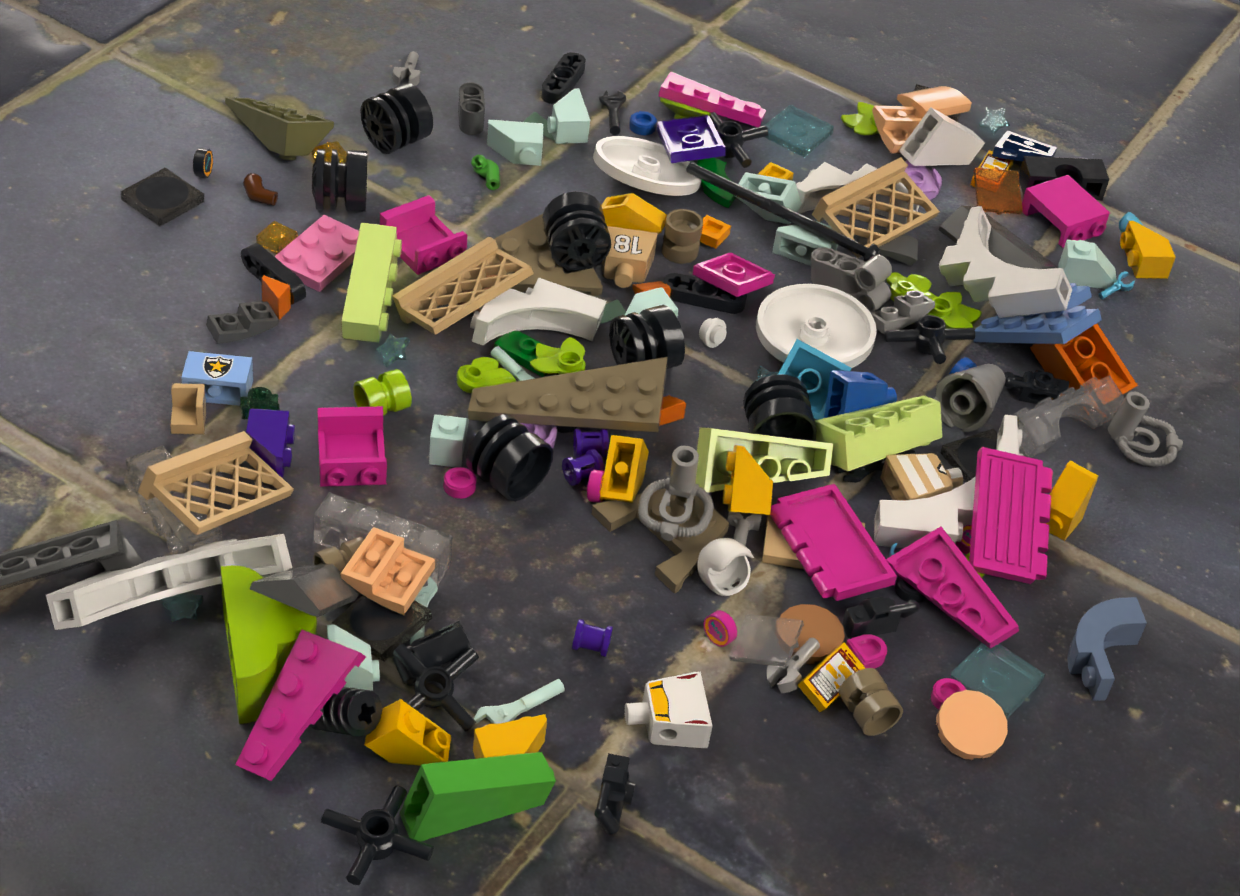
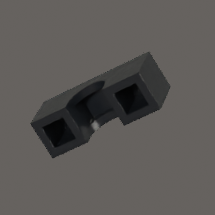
M1024 156L1018 180L1024 196L1026 188L1069 175L1092 197L1103 201L1109 176L1102 159Z

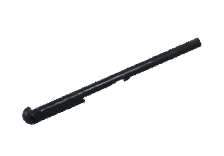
M692 162L686 168V172L863 256V261H868L874 255H881L880 249L875 243L871 244L868 248L860 242Z

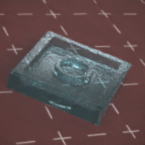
M793 105L786 107L764 125L768 129V136L765 138L802 157H806L830 137L834 130L833 125Z
M981 643L950 673L949 678L961 682L967 690L979 691L991 697L1002 708L1007 719L1042 683L1045 674L1001 644L989 649Z

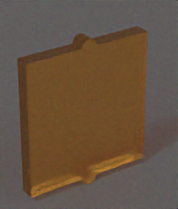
M998 167L994 169H974L977 206H982L984 212H996L998 215L1002 213L1021 214L1023 212L1018 171L1000 170Z

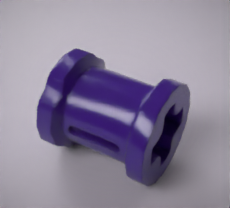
M574 429L573 452L575 458L586 454L591 449H595L602 457H607L609 439L606 429H601L600 432H581L580 429Z
M595 449L588 450L586 455L574 459L567 457L562 461L564 477L571 486L578 485L580 480L588 478L594 469L604 471L603 460Z
M579 619L572 649H589L600 652L601 656L606 657L613 627H596L585 624L584 620Z

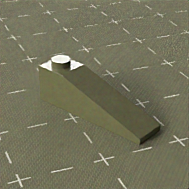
M225 98V104L269 150L278 153L281 159L296 160V156H308L334 128L333 121L317 115L307 114L306 118V116L297 114V110L275 107V104L252 98Z

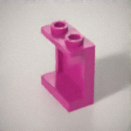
M1069 175L1026 188L1020 210L1026 216L1040 212L1061 231L1058 244L1062 248L1065 246L1067 239L1078 241L1101 235L1106 229V223L1110 214L1104 206Z
M430 195L380 213V225L397 227V239L402 240L400 258L417 275L437 268L467 250L468 235L464 231L453 234L435 216V200Z
M383 406L318 408L320 487L386 485L387 460L384 449Z

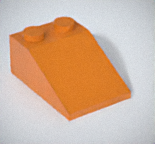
M1098 324L1093 325L1065 344H1034L1030 347L1044 371L1052 373L1054 378L1069 381L1068 391L1093 412L1138 386Z

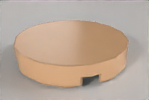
M964 690L953 693L943 702L936 716V725L938 724V735L941 742L952 753L963 759L973 760L974 758L985 759L991 757L1003 745L1008 733L1007 719L1002 708L991 697L979 691Z

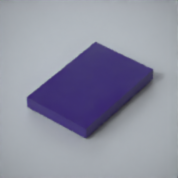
M708 115L660 121L657 123V132L671 163L726 156L725 146Z

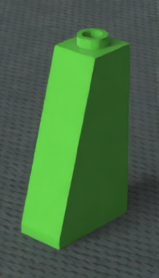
M542 752L421 764L399 814L409 838L421 842L544 805L556 782L555 775Z

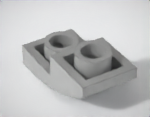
M908 291L906 295L894 297V307H883L881 311L871 312V315L874 318L876 329L885 334L886 330H899L918 321L935 308V301L925 296L921 291Z

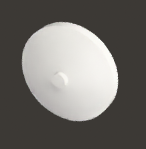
M624 136L606 137L597 142L593 154L594 162L606 174L624 184L651 193L671 196L690 195L698 191L702 179L686 172L690 162L696 164L694 161L671 163L663 145L644 139Z
M818 284L790 285L772 292L761 303L756 320V331L760 342L770 354L782 362L785 361L796 339L853 368L861 364L870 355L876 338L874 318L860 301L841 290Z

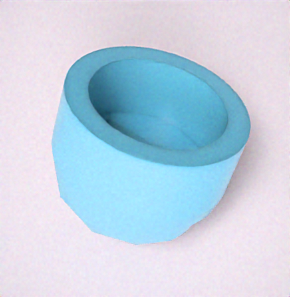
M1127 212L1119 221L1121 233L1125 232L1128 221H1135L1143 225L1131 212Z

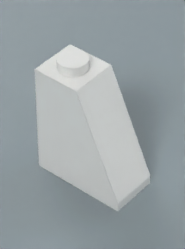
M930 107L902 145L899 152L914 166L969 165L985 142L971 129Z

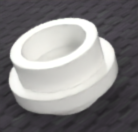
M709 318L702 323L699 337L706 346L714 348L724 341L727 333L725 322L719 318Z

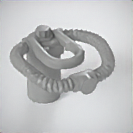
M1129 392L1108 426L1111 438L1115 441L1119 450L1124 453V456H1127V458H1130V460L1137 464L1150 467L1168 465L1177 457V452L1182 448L1183 440L1178 438L1175 429L1168 422L1165 423V421L1144 415L1150 405L1146 396L1139 392ZM1139 423L1153 425V427L1156 426V428L1159 427V429L1165 431L1167 435L1166 449L1168 451L1165 456L1149 458L1131 450L1133 448L1144 453H1152L1160 445L1156 434L1146 428L1137 427ZM1138 434L1144 435L1152 441L1153 445L1147 446L1139 441L1135 442L1132 440Z
M679 446L673 451L670 478L667 477L665 480L654 481L648 485L642 492L638 504V516L641 523L653 531H660L661 537L667 541L673 540L677 535L678 537L688 538L702 534L710 524L714 512L709 493L699 487V484H695L699 454L690 446ZM666 488L659 505V514L665 521H662L661 524V522L658 523V521L653 520L648 515V504L653 493L659 489ZM671 495L687 498V502L684 503L685 512L679 517L670 516L666 512V506L670 505ZM697 495L704 504V512L699 523L693 527H679V524L689 520L692 513L693 500Z

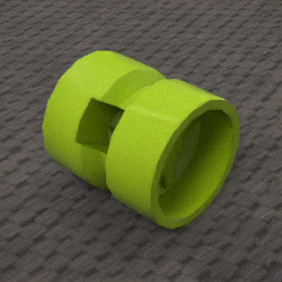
M399 369L380 374L378 380L370 377L354 383L353 393L357 407L383 406V416L387 414V410L397 412L411 407V391L404 374Z

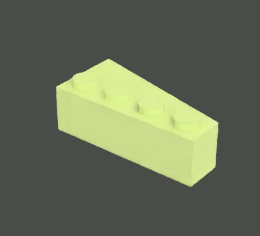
M369 223L360 224L342 316V336L345 339L379 343L381 332L387 331L389 313H386L387 306L392 305V284L396 282L397 257H400L402 240L397 239V227Z
M924 395L815 420L817 429L816 442L832 443L831 465L838 466L846 471L886 458V455H896L918 446L929 445L932 441L942 438L940 402Z
M713 428L699 429L697 446L699 459L695 484H699V487L708 493L724 490L725 484L730 485L731 471H726V460L728 451L733 452L734 445L744 446L773 483L830 475L832 443Z

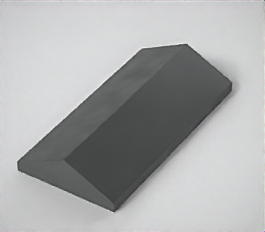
M961 205L939 226L938 230L957 244V240L960 238L964 228V222L967 220L971 207L974 206ZM986 214L991 225L988 248L993 256L1005 263L1022 268H1058V266Z
M110 521L0 553V590L124 554L118 521Z
M334 564L293 567L254 581L250 586V590L317 618L356 600L358 592L341 579V572Z

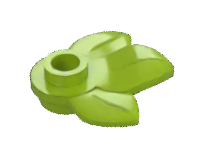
M858 102L857 114L841 115L843 123L850 128H854V133L860 135L879 134L872 112L874 105Z
M892 272L886 280L891 286L890 298L893 301L894 297L906 295L908 291H921L930 299L937 297L929 292L932 283L924 276L911 274L908 277H904L898 272Z
M945 292L940 294L939 297L932 298L935 301V308L928 313V315L942 318L947 328H973L972 324L978 321L982 314L979 310L961 304L962 295L960 292Z
M572 337L567 338L562 343L561 348L538 343L536 345L537 359L530 361V365L535 370L548 374L585 371L586 363L583 359L585 349Z
M490 357L476 358L472 361L471 365L461 366L456 374L459 388L467 393H472L474 388L517 381L509 371L498 368V361Z

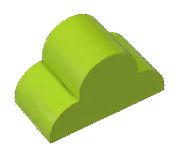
M221 566L223 616L239 724L257 721L301 629L317 635V617L250 590L252 582L263 578L256 571L243 566Z

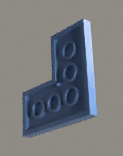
M1070 283L1072 293L1065 311L999 318L998 315L981 321V325L975 328V339L973 341L1065 344L1102 319L1099 309H1086L1085 306H1078L1092 297L1090 287L1077 286L1076 283Z

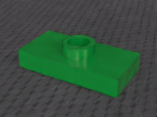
M518 330L504 334L494 343V348L499 346L517 364L541 377H545L548 374L539 372L530 365V361L537 359L536 345L543 343Z

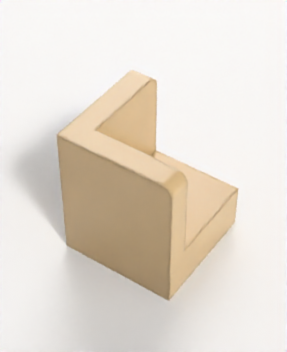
M172 384L171 434H204L206 420L205 384Z

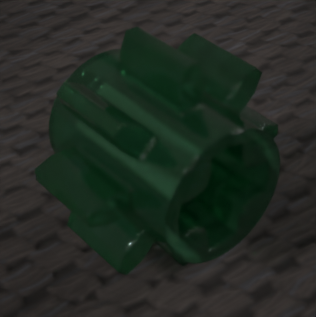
M265 387L249 389L247 397H240L242 419H248L250 409L280 410L278 394H272Z

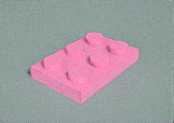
M323 215L280 251L275 258L295 273L304 285L320 292L353 263L359 231Z

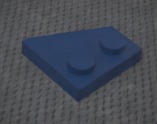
M1006 131L995 145L992 156L1023 161L1024 156L1054 157L1057 148Z

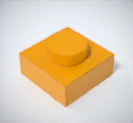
M706 215L703 218L700 242L716 249L730 235L731 225Z

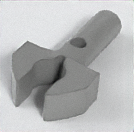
M412 51L409 53L404 67H394L393 81L397 86L406 77H408V83L414 86L419 84L421 71L414 70L419 58L417 52Z
M729 511L727 521L729 525L736 528L734 540L746 546L748 531H759L762 515L751 513V516L743 519L740 512Z
M809 638L787 662L782 663L774 659L767 667V680L770 687L772 688L779 678L784 677L777 684L780 693L796 690L798 688L797 685L803 680L799 669L820 648L818 640Z

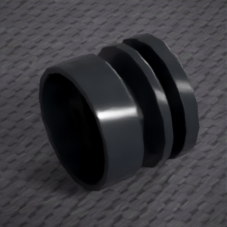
M403 83L391 88L386 93H379L375 97L372 96L362 102L360 113L364 131L374 147L382 153L390 154L397 149L405 147L408 143L412 144L424 139L433 130V115L430 105L419 88L411 83Z
M325 149L317 150V157L312 168V194L315 199L316 210H324L325 197H330L331 210H336L338 198H344L347 211L366 212L367 151L348 150L345 163H339L337 150L332 149L331 162H326Z
M577 191L561 194L551 200L546 206L542 218L552 259L559 266L575 271L590 269L601 263L609 254L612 244L600 202L586 192Z
M663 304L642 310L640 314L633 312L626 316L622 315L612 319L609 328V339L617 365L667 357V369L682 364L685 356L684 336L681 325L670 307Z
M790 375L767 376L753 383L745 392L743 405L748 421L749 433L808 441L815 440L817 429L805 384L798 378Z
M502 414L491 419L477 432L467 451L466 465L475 475H479L484 482H489L507 500L516 502L530 495L543 482L552 465L554 451L550 444L538 435L530 433L526 426L518 423L514 417Z

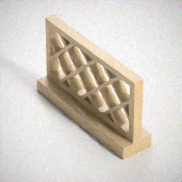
M900 157L821 197L812 215L818 222L825 220L834 231L855 240L854 235L867 238L865 246L869 248L873 243L880 247L937 217L940 211L905 172L908 164ZM901 182L908 189V194L896 191V184ZM876 195L888 196L889 204L876 201ZM895 199L908 202L907 209L894 206ZM860 204L870 207L869 214L856 211V205ZM913 204L922 206L927 213L923 214L913 211ZM875 209L888 212V220L876 217ZM839 214L850 217L849 225L840 223L835 216ZM894 214L907 217V223L902 224L893 221ZM855 219L868 222V230L855 227ZM874 224L886 227L887 234L873 232ZM852 252L857 258L862 257L861 255Z
M487 237L392 295L403 322L409 324L414 321L436 335L534 273L530 265L498 249L496 240ZM498 274V276L486 278V276ZM474 289L471 292L462 293V291ZM461 302H467V303L462 304V305H457L458 303H461ZM449 304L448 307L437 308L440 305ZM442 317L438 321L433 322V318Z
M245 431L148 466L138 493L146 500L156 497L195 535H198L291 496L294 488L249 448L253 439ZM247 461L255 470L241 467L239 464ZM224 472L231 474L232 479L217 476L216 473ZM239 477L255 480V485L240 482ZM196 481L209 484V489L191 485V483ZM262 482L273 485L277 490L262 487ZM215 486L232 490V495L215 491ZM169 492L184 493V499L172 496ZM238 492L254 495L255 499L250 500L238 497ZM191 495L208 499V505L191 501ZM214 501L231 505V509L215 507ZM190 511L205 514L207 519L199 521Z

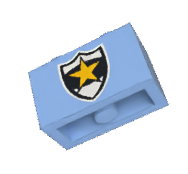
M188 351L181 377L182 384H205L206 403L247 406L253 383L252 357Z

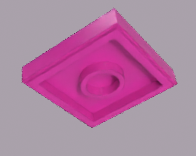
M731 252L694 265L692 274L736 297L773 284L775 274Z

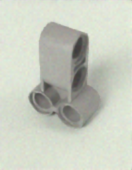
M818 248L811 253V281L814 284L836 288L853 296L870 313L876 312L890 299L891 290L884 281L891 275L892 266L884 256L874 255L868 261H863L830 248Z

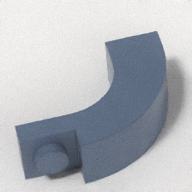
M1137 597L1115 598L1101 602L1089 609L1077 626L1068 650V669L1070 674H1082L1083 684L1085 687H1088L1093 701L1106 700L1115 680L1104 649L1117 645H1138L1147 624Z

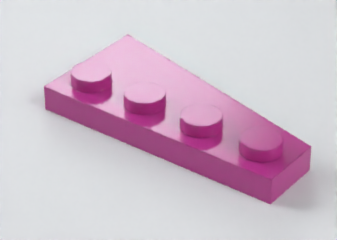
M673 72L669 73L661 85L658 95L659 97L707 112H716L717 115L755 127L761 126L766 110L756 103L745 102Z
M942 526L886 559L898 576L989 649L1019 632L1018 624Z
M301 629L235 765L272 781L301 743L300 736L310 724L315 725L323 714L320 710L333 693L338 695L347 683L344 680L355 665L359 667L366 656L356 650Z

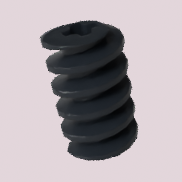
M343 687L338 695L333 693L320 710L323 714L315 725L310 724L309 726L315 730L362 737L368 735L377 727L381 719L382 704L380 698L375 692L370 690Z

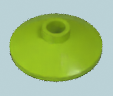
M660 98L663 105L675 113L674 119L710 115V112L666 98Z

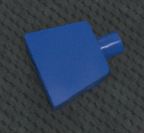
M832 370L824 418L896 402V391L893 387H888L886 382L869 372Z

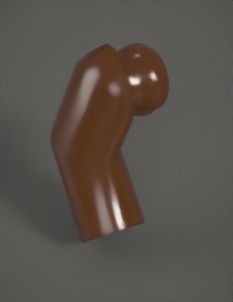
M255 173L248 174L244 178L243 186L249 199L275 206L278 200V192L264 189L263 180L259 175Z

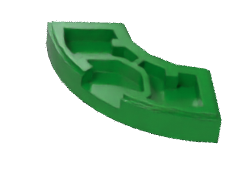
M716 158L698 160L697 165L730 180L725 173L727 162ZM704 180L701 181V185L704 188L703 192L716 203L729 208L736 199L735 195Z

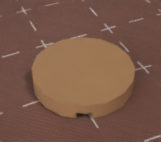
M800 604L788 608L781 614L775 630L779 647L790 658L809 638L818 640L820 648L805 664H814L815 661L824 660L837 646L843 643L845 637L843 625L837 616L825 608L810 604Z

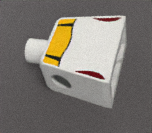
M692 672L647 682L645 684L643 701L625 704L626 724H646L649 741L655 745L708 748L712 722L701 672Z

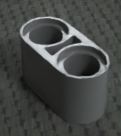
M467 82L459 88V128L465 134L477 135L484 129V89L480 84Z

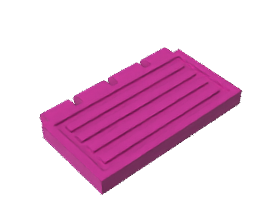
M981 447L977 452L969 562L978 573L1028 584L1033 583L1036 579H1046L1048 556L1042 553L1048 551L1050 526L1044 523L1050 521L1051 496L1044 493L1052 492L1053 470L1043 467L1042 460Z
M835 484L778 498L777 503L771 506V518L778 529L781 530L792 551L796 553V557L808 576L812 577L811 580L822 598L833 597L835 601L895 585L897 575Z

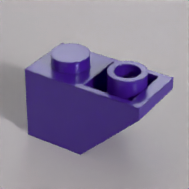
M250 409L246 433L253 440L249 448L283 478L285 467H291L292 448H288V444H294L295 425L289 422V411Z

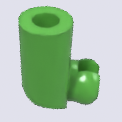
M483 155L474 156L471 160L474 171L486 179L488 189H498L500 187L498 165L492 160L485 159Z

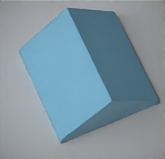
M796 339L777 375H790L798 378L805 384L814 419L819 420L823 419L825 414L831 371H850L851 367Z

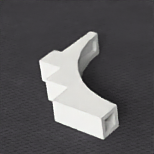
M982 206L971 207L967 220L964 222L960 238L957 240V245L947 246L939 262L940 272L945 276L949 286L964 285L974 302L989 300L990 305L994 307L999 318L1065 311L1072 288L1063 268H1022L1005 263L993 256L988 248L991 225Z
M1004 415L997 434L996 450L1024 456L1019 453L1022 443V429H1018L1017 416ZM976 476L952 491L930 498L906 501L880 500L874 518L875 544L891 547L893 544L898 543L896 548H905L942 526L954 543L956 541L961 542L963 526L972 525Z
M284 534L239 541L231 539L208 543L182 554L157 557L132 568L102 572L46 595L55 630L81 627L149 602L221 584V566H243L256 571L260 575L289 570L292 568Z

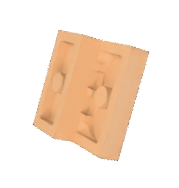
M947 86L897 95V100L902 106L914 107L922 118L930 107L948 116L969 112L972 104L962 93Z
M874 106L872 109L876 127L890 153H900V148L922 120V117L914 107Z
M373 527L342 570L341 579L374 602L405 615L434 571L435 559L404 548V538Z

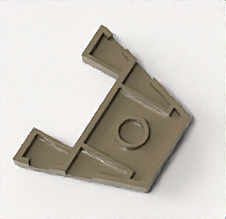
M543 214L494 238L498 249L530 265L533 270V275L511 289L526 292L528 287L534 288L538 278L576 291H589L591 296L602 295L603 286L594 268L564 273L562 267L552 259L544 228Z
M666 488L659 489L653 493L648 504V515L653 520L658 521V523L661 522V524L662 521H665L659 514V505ZM641 494L636 495L633 503L616 500L596 503L592 505L591 514L609 532L635 518L640 521L638 504ZM671 495L670 505L666 506V512L673 517L683 515L685 512L684 503L687 502V498ZM697 495L693 500L692 513L689 520L679 524V527H693L699 523L704 512V504ZM713 509V516L708 527L702 534L695 537L687 538L678 537L677 535L673 540L667 541L661 537L660 531L657 532L656 530L649 529L675 554V556L657 565L655 576L674 594L682 588L685 579L688 576H692L697 570V562L701 550L711 541L723 538L728 532L729 522L715 509Z

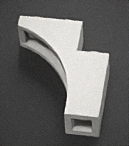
M824 162L816 170H811L807 178L802 182L796 184L802 203L798 213L801 214L815 209L821 197L867 175L877 168L866 163L862 168L850 175ZM901 182L896 184V191L908 194V189ZM877 194L876 201L889 204V197ZM895 199L894 206L907 209L908 202ZM860 204L856 205V209L869 211L870 207ZM913 204V211L918 212L919 205ZM875 209L876 214L888 218V212ZM894 214V221L902 224L907 223V217Z
M538 278L534 288L528 287L526 293L510 288L481 306V312L475 311L470 324V328L474 329L472 342L485 345L490 340L515 330L535 329L564 332L593 341L601 323L606 301Z

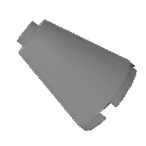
M988 363L945 376L937 384L936 396L934 397V400L940 402L942 421L951 428L956 426L963 429L961 430L963 432L978 430L986 424L1005 384V375L1001 368Z

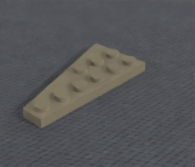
M667 357L474 388L468 408L469 420L490 421L496 416L507 414L514 417L518 423L659 432L667 372Z

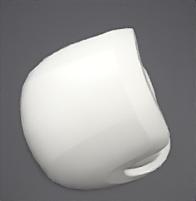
M719 538L711 541L701 550L697 562L698 573L704 584L720 596H730L738 593L747 585L751 570L746 555L750 558L754 557L751 551L742 543L731 538ZM740 581V583L737 586L732 587L734 583Z

